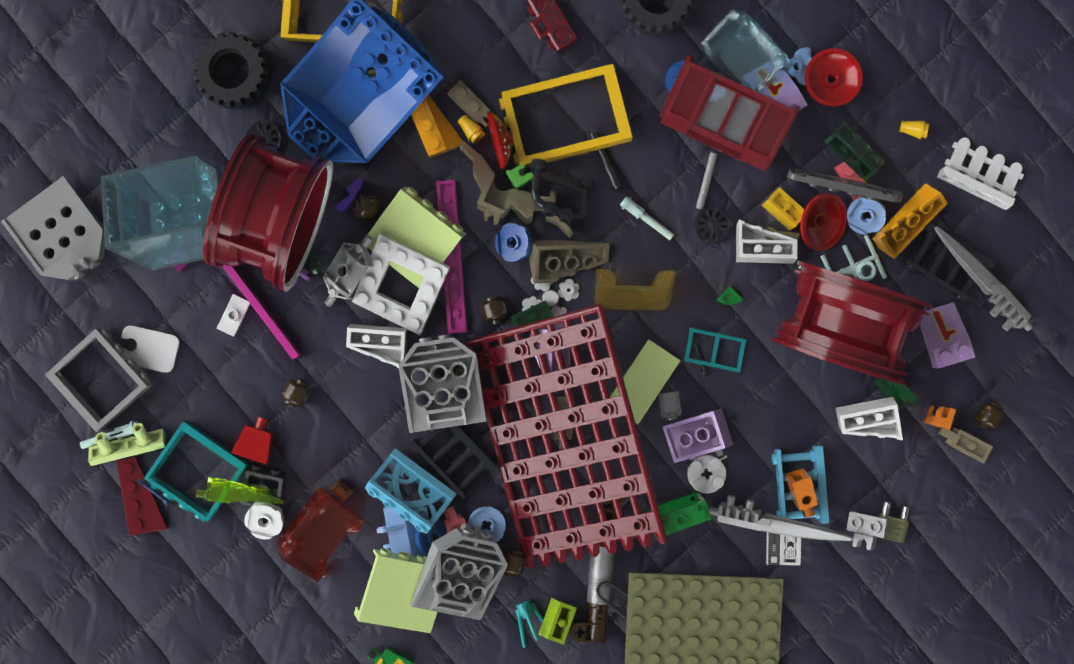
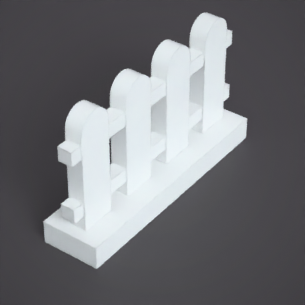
M961 138L958 143L954 142L952 147L955 150L950 160L946 159L944 164L947 166L939 171L937 177L1004 210L1013 206L1015 199L1012 197L1016 195V191H1014L1018 179L1021 180L1024 176L1021 174V164L1016 162L1007 167L1004 165L1005 158L1001 154H997L990 159L986 157L988 150L984 146H979L973 151L969 149L970 140L968 138ZM966 154L972 157L968 168L962 166ZM983 163L989 165L985 176L979 174ZM1001 171L1007 173L1002 185L996 182Z

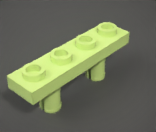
M137 423L132 427L135 436L109 442L105 433H98L95 436L97 445L89 447L88 462L93 466L165 448V432L163 429L146 432L143 424Z

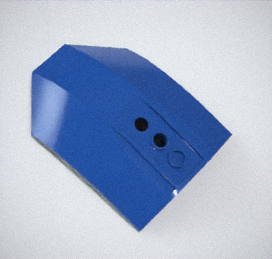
M351 0L322 37L280 83L288 136L313 159L322 157L324 160L328 159L332 162L367 163L444 77V74L424 45L394 16L368 0ZM381 53L387 56V63L381 61ZM368 67L375 68L377 72L375 77H371L368 74Z

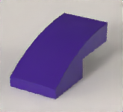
M362 177L346 188L350 195L335 206L340 213H344L351 206L352 201L361 193L365 184V180Z

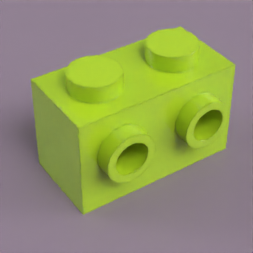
M551 598L539 635L564 645L577 608Z

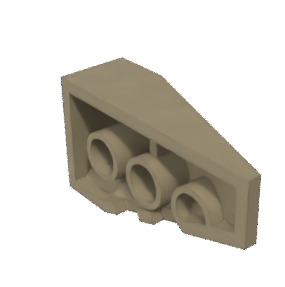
M532 240L529 263L533 283H554L559 281L560 278L575 275L576 272L607 263L609 259V243Z

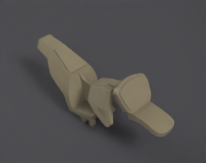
M466 142L460 143V150L473 162V177L481 190L477 202V210L484 212L485 222L488 221L489 216H494L493 225H497L499 220L506 217L510 209H512L520 220L527 225L531 224L534 211L544 212V209L538 207L533 202L532 195L528 191L518 189L498 190L494 185L495 174L482 155L478 154ZM551 190L550 197L540 196V198L546 202L556 203V192ZM556 215L554 217L546 216V222L559 227L569 238L573 235L569 226L561 222L559 217Z

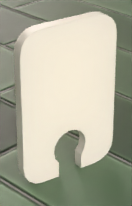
M126 326L124 328L121 338L134 339L137 342V347L132 352L123 348L125 350L123 353L128 358L131 357L137 363V366L160 372H170L173 370L179 348V339L176 336L136 326Z

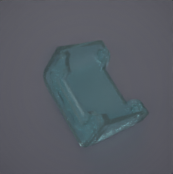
M733 9L701 42L705 47L704 51L709 56L719 57L742 82V85L759 93L766 90L794 66L786 54L745 11Z

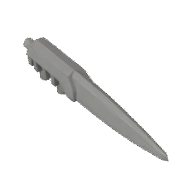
M934 227L943 243L970 277L978 284L983 293L991 295L988 301L990 303L993 302L995 306L990 311V314L996 317L1000 313L1002 316L1007 317L1002 328L1006 331L1011 327L1020 329L1023 327L1026 331L1031 330L1033 327L1029 322L1031 315L1012 293L964 246L941 228Z
M728 495L727 504L722 502L719 508L710 507L709 511L711 515L718 516V522L757 531L817 540L853 541L854 539L849 535L770 513L762 515V510H753L754 500L747 499L746 508H743L742 505L734 506L735 496Z

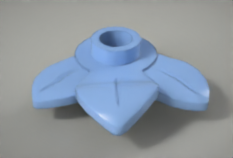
M804 47L797 50L794 58L788 60L785 66L786 73L791 77H795L798 83L805 86V70L812 59L811 48ZM794 64H796L798 70L794 69Z

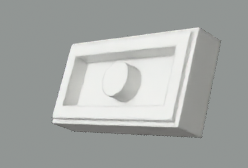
M233 294L216 329L235 337L250 306L249 301Z

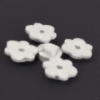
M567 279L565 283H560V290L557 294V292L549 290L552 283L534 284L536 290L541 289L546 292L542 296V301L537 300L534 296L530 297V299H524L522 311L530 308L531 305H537L546 300L548 306L553 307L551 310L553 316L565 314L567 312L565 307L560 309V307L556 306L559 302V297H565L566 301H570L571 298L576 299L579 296L577 291L579 285L574 284L572 279Z

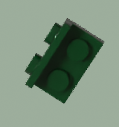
M881 378L874 381V384L887 398H894L898 405V410L918 400L906 385Z

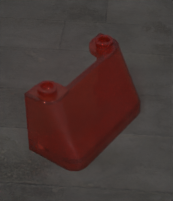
M321 487L315 491L278 539L276 550L282 561L318 583L328 573L326 561L348 532L351 534L360 532L365 521Z

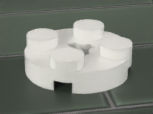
M705 454L696 457L691 462L687 470V477L695 490L701 493H713L723 486L726 479V470L718 458ZM704 469L712 472L709 479L701 476V473H704Z
M255 502L246 513L245 525L251 530L253 536L260 539H270L278 535L283 528V511L279 506L268 502ZM260 518L268 519L267 523L264 524Z

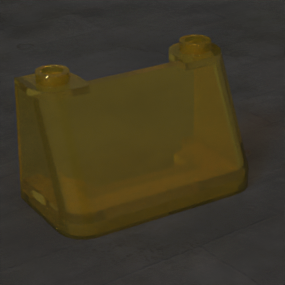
M596 269L594 286L595 304L603 305L604 309L665 310L671 304L675 271L665 270L659 272L655 277V281H652V286L616 285V278L612 271Z

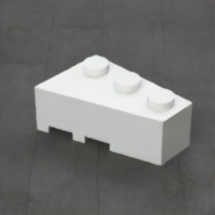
M739 220L736 224V262L794 264L797 260V239L762 229L759 226H753L742 220ZM765 237L772 238L773 240H767Z
M350 324L347 327L346 347L399 368L398 365L406 356V328Z
M893 397L836 408L838 425L842 434L872 435L879 438L891 437L903 440L898 405Z

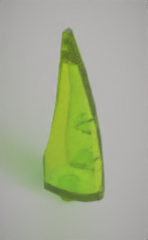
M208 477L206 490L196 489L195 496L205 498V501L221 503L258 501L284 504V501L253 487Z

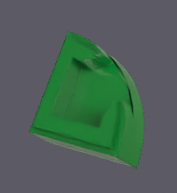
M729 286L716 300L725 305H735L744 299Z

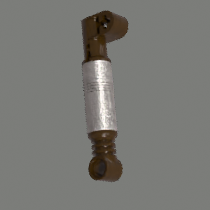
M604 506L605 512L609 513L608 520L617 518L614 510ZM596 509L594 513V519L596 520V522H599L600 520ZM600 542L599 555L597 557L590 556L587 590L588 619H573L568 632L577 642L602 643L606 640L607 614L610 606L597 596L596 588L602 581L613 583L615 553L610 554L602 542ZM603 584L599 588V594L610 603L612 586ZM586 625H588V626H587V636H586V634H585L584 632H582L581 630H579V631L577 632V634L575 633V630H578L579 627H580L582 630L586 631Z

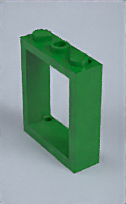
M698 491L658 505L666 535L712 519L706 501ZM651 508L645 509L644 512L651 511Z

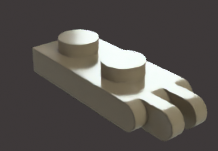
M460 80L447 95L478 125L481 123L486 128L488 124L484 119L487 118L486 113L491 111Z

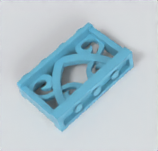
M396 448L365 487L372 497L380 499L387 508L396 511L403 520L409 521L419 532H424L425 534L430 531L456 496L454 491ZM390 463L395 466L392 474L384 472ZM403 474L409 477L408 480H404L401 478H404ZM380 478L391 479V482H383V484L388 486V489L385 490L380 485H378V480ZM414 482L418 483V494L421 500H403L399 483L404 485ZM423 489H426V490H427L428 492H430V493H429V494L426 493V494L424 495V494H423ZM440 500L444 504L441 506L438 512H436V509L432 504ZM427 506L432 513V517L429 520L419 515L420 512H423L425 516L427 515Z

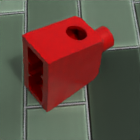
M258 416L255 426L246 425L231 453L268 464L271 458L274 432L266 430L269 419Z

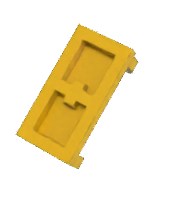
M780 187L761 205L789 231L798 225L804 211Z

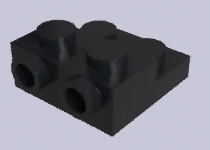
M259 462L249 464L245 472L241 504L252 506L255 502H268L280 507L287 472L282 471L283 469L278 466L266 468Z

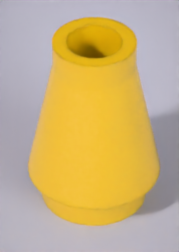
M467 115L462 116L458 120V124L464 131L468 141L477 143L484 137L483 128L468 118Z
M902 121L899 132L920 140L921 138L926 139L929 124L925 123V121Z

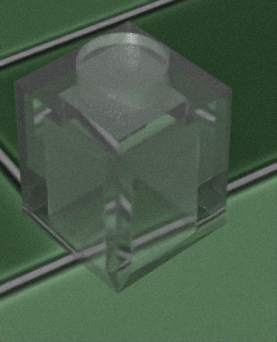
M678 391L658 394L661 417H666V420L678 419L677 415H682Z

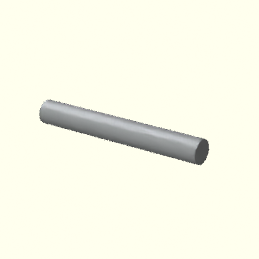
M710 153L696 209L703 210L717 158L715 153Z

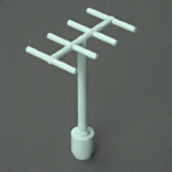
M865 235L864 238L872 256L854 263L847 245L842 246L850 266L841 268L836 273L846 276L853 275L858 280L869 281L876 275V266L872 263L875 260L882 278H887L879 260V255L876 253L869 235ZM821 255L825 268L832 271L826 256Z

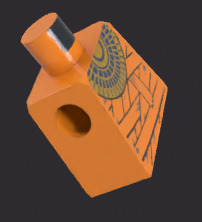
M803 468L785 474L795 506L802 510L804 517L815 515L813 507L817 506L818 502L811 477Z

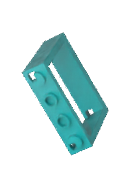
M183 421L144 479L148 481L147 484L155 490L158 488L164 492V497L171 501L173 499L177 501L180 508L193 512L196 519L209 522L250 463L240 456L231 453V450L189 421ZM185 433L238 468L210 511H207L156 476Z

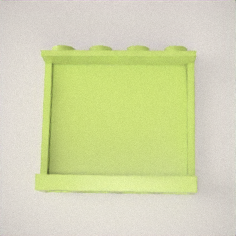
M403 187L367 234L373 238L368 248L373 251L379 234L383 233L444 263L466 233L463 232V228L460 225L449 221L445 213L435 210L431 202L421 199L413 188ZM390 261L389 265L420 288L423 276Z
M381 548V550L374 549L373 552L376 558L361 606L356 607L354 612L359 622L431 633L437 612L415 608L410 605L427 557L423 555H417V557L410 556L406 552L393 553L386 548Z

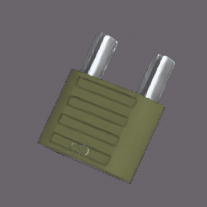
M884 502L882 514H879V517L887 518L889 521L886 538L883 539L904 543L909 525L907 518L910 508L903 506L901 518L888 516L891 503Z

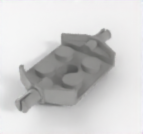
M365 235L363 241L358 244L348 242L342 244L323 276L328 293L330 294L324 302L327 306L332 307L336 298L354 299V297L350 296L368 267H374L370 253L367 250L373 240L371 236ZM344 266L346 267V274H345V276L343 275V270H342Z

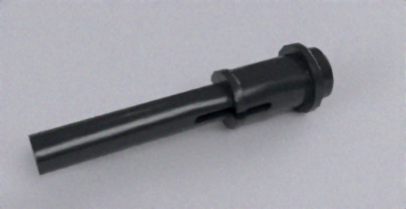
M596 132L589 135L591 140L599 138ZM604 148L596 150L605 167L603 171L609 180V187L613 191L622 188L624 181L620 179L615 165L611 164Z

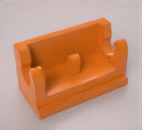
M930 406L926 418L922 422L950 430L956 409L941 406L937 409L934 416L932 414L934 406Z

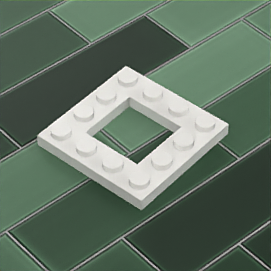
M381 233L371 254L374 267H368L352 302L421 335L450 266ZM390 261L424 277L411 308L378 292Z

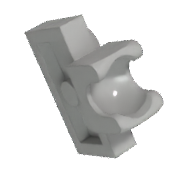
M850 511L846 530L856 532L854 533L853 547H860L862 541L865 540L867 550H874L877 537L886 538L889 519Z

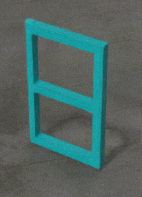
M690 327L684 361L740 373L747 339ZM694 332L715 337L711 362L689 358ZM720 338L741 342L736 368L715 364Z

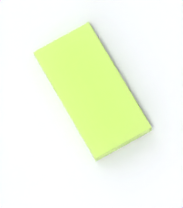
M649 339L623 376L635 423L639 424L680 362L679 359ZM617 387L610 398L620 396Z

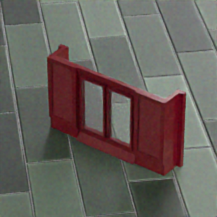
M688 54L660 112L659 117L662 118L660 123L735 159L766 171L767 167L770 168L801 106L794 103L792 107L787 106L693 62L695 57Z

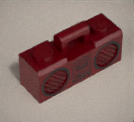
M528 0L529 6L527 10L532 18L536 17L529 25L538 40L548 37L546 42L551 50L555 49L556 53L577 42V37L555 0ZM540 22L546 29L545 32H542V30L540 29L538 25Z

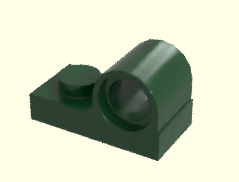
M545 300L510 317L514 327L554 316Z

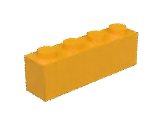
M429 95L411 114L430 159L460 147V143L463 140Z
M925 183L872 239L880 250L895 259L948 203L941 192Z

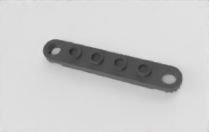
M789 168L787 174L788 178L809 183L811 187L820 188V186H823L833 192L846 191L848 195H864L870 200L882 199L891 202H901L903 193L899 192V190L896 191L894 189L893 191V189H885L882 186L813 171L806 172L800 168L799 170L798 168Z

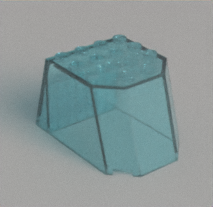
M191 156L101 176L105 248L151 271L203 260L205 230L212 203L219 186L217 170L201 161L197 156Z

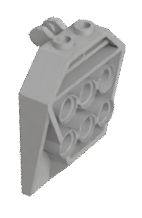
M65 176L60 177L48 188L1 221L41 276L66 280L75 279L77 281L85 275L84 272L89 268L94 269L100 265V260L104 258L108 231ZM67 208H71L72 214L67 218L65 211ZM52 219H55L56 226L55 228L51 229L50 221ZM84 226L86 232L83 236H80L79 228ZM39 230L41 237L36 240L34 234ZM68 237L70 244L68 247H64L63 241ZM50 249H53L54 257L50 259L48 257V251Z
M450 334L438 336L439 340H432L430 337L419 339V343H415L398 365L409 433L486 422L477 354L454 337L450 338ZM456 365L464 367L463 375L457 376L454 374V367ZM437 368H443L445 371V376L442 379L435 377L434 373ZM418 371H423L426 375L425 380L422 382L417 381L415 378ZM460 388H465L468 392L465 399H460L457 396V391ZM446 391L448 393V400L446 402H441L438 399L439 392ZM421 394H426L429 397V402L426 405H422L419 402Z
M464 523L460 526V529L456 528L432 542L410 605L415 608L481 620L508 565L492 535L487 532H480L479 526H473L470 529L469 525Z

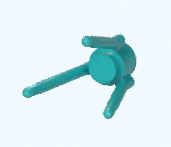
M530 600L517 604V610H515L523 648H526L522 617L527 619L536 641L538 636L531 620V616L534 615L533 611L542 623L544 620L535 603L531 604Z

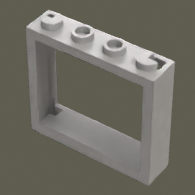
M102 328L94 329L45 374L96 432L102 431L152 386L147 377L148 375L139 371L136 367L137 363L131 357L128 358L123 353L125 351L123 347L118 343L115 344L111 339V334ZM96 338L139 385L103 419L60 372Z

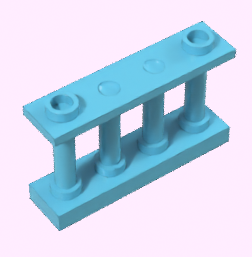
M813 445L812 450L807 453L781 455L780 449H774L772 464L776 466L779 511H776V516L789 519L815 517L821 524L829 523L823 446ZM804 460L814 462V469L807 473L812 481H815L816 488L814 490L818 502L817 508H814L815 515L804 517L802 511L786 512L785 501L793 499L791 492L784 493L783 481L787 480L782 472V462Z

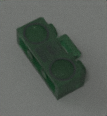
M845 121L824 141L864 182L872 177L885 163L880 155L872 149V146Z

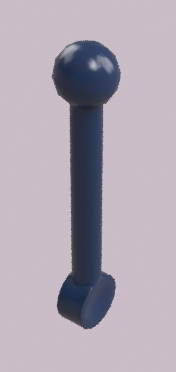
M138 479L137 482L160 498L164 505L170 504L171 501L151 488L143 479Z

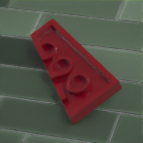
M138 457L116 460L129 536L168 529L169 527L164 521L162 511L156 503L154 494L137 482L141 478L147 484V481L144 479L146 475Z

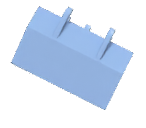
M385 506L383 511L386 525L377 529V533L388 532L390 543L384 544L383 547L386 549L391 548L393 553L406 552L410 556L415 557L421 555L415 543L414 525L409 521L403 520L393 509ZM428 510L426 516L423 512L419 513L424 519H429Z

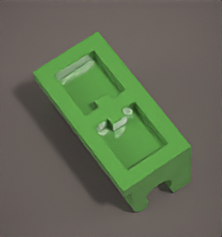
M519 165L511 171H506V175L515 189L520 190L533 182L534 175L532 172L524 174L525 169L523 168L525 165Z

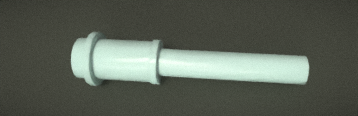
M626 196L621 202L622 210L626 209L637 219L641 218L668 240L673 237L674 234L645 213L644 208L631 200L632 197Z
M132 420L129 424L116 427L114 431L105 433L108 440L114 438L121 439L133 435L132 427L138 421L134 422ZM123 431V433L111 436L112 434ZM95 437L80 442L82 449L97 444Z

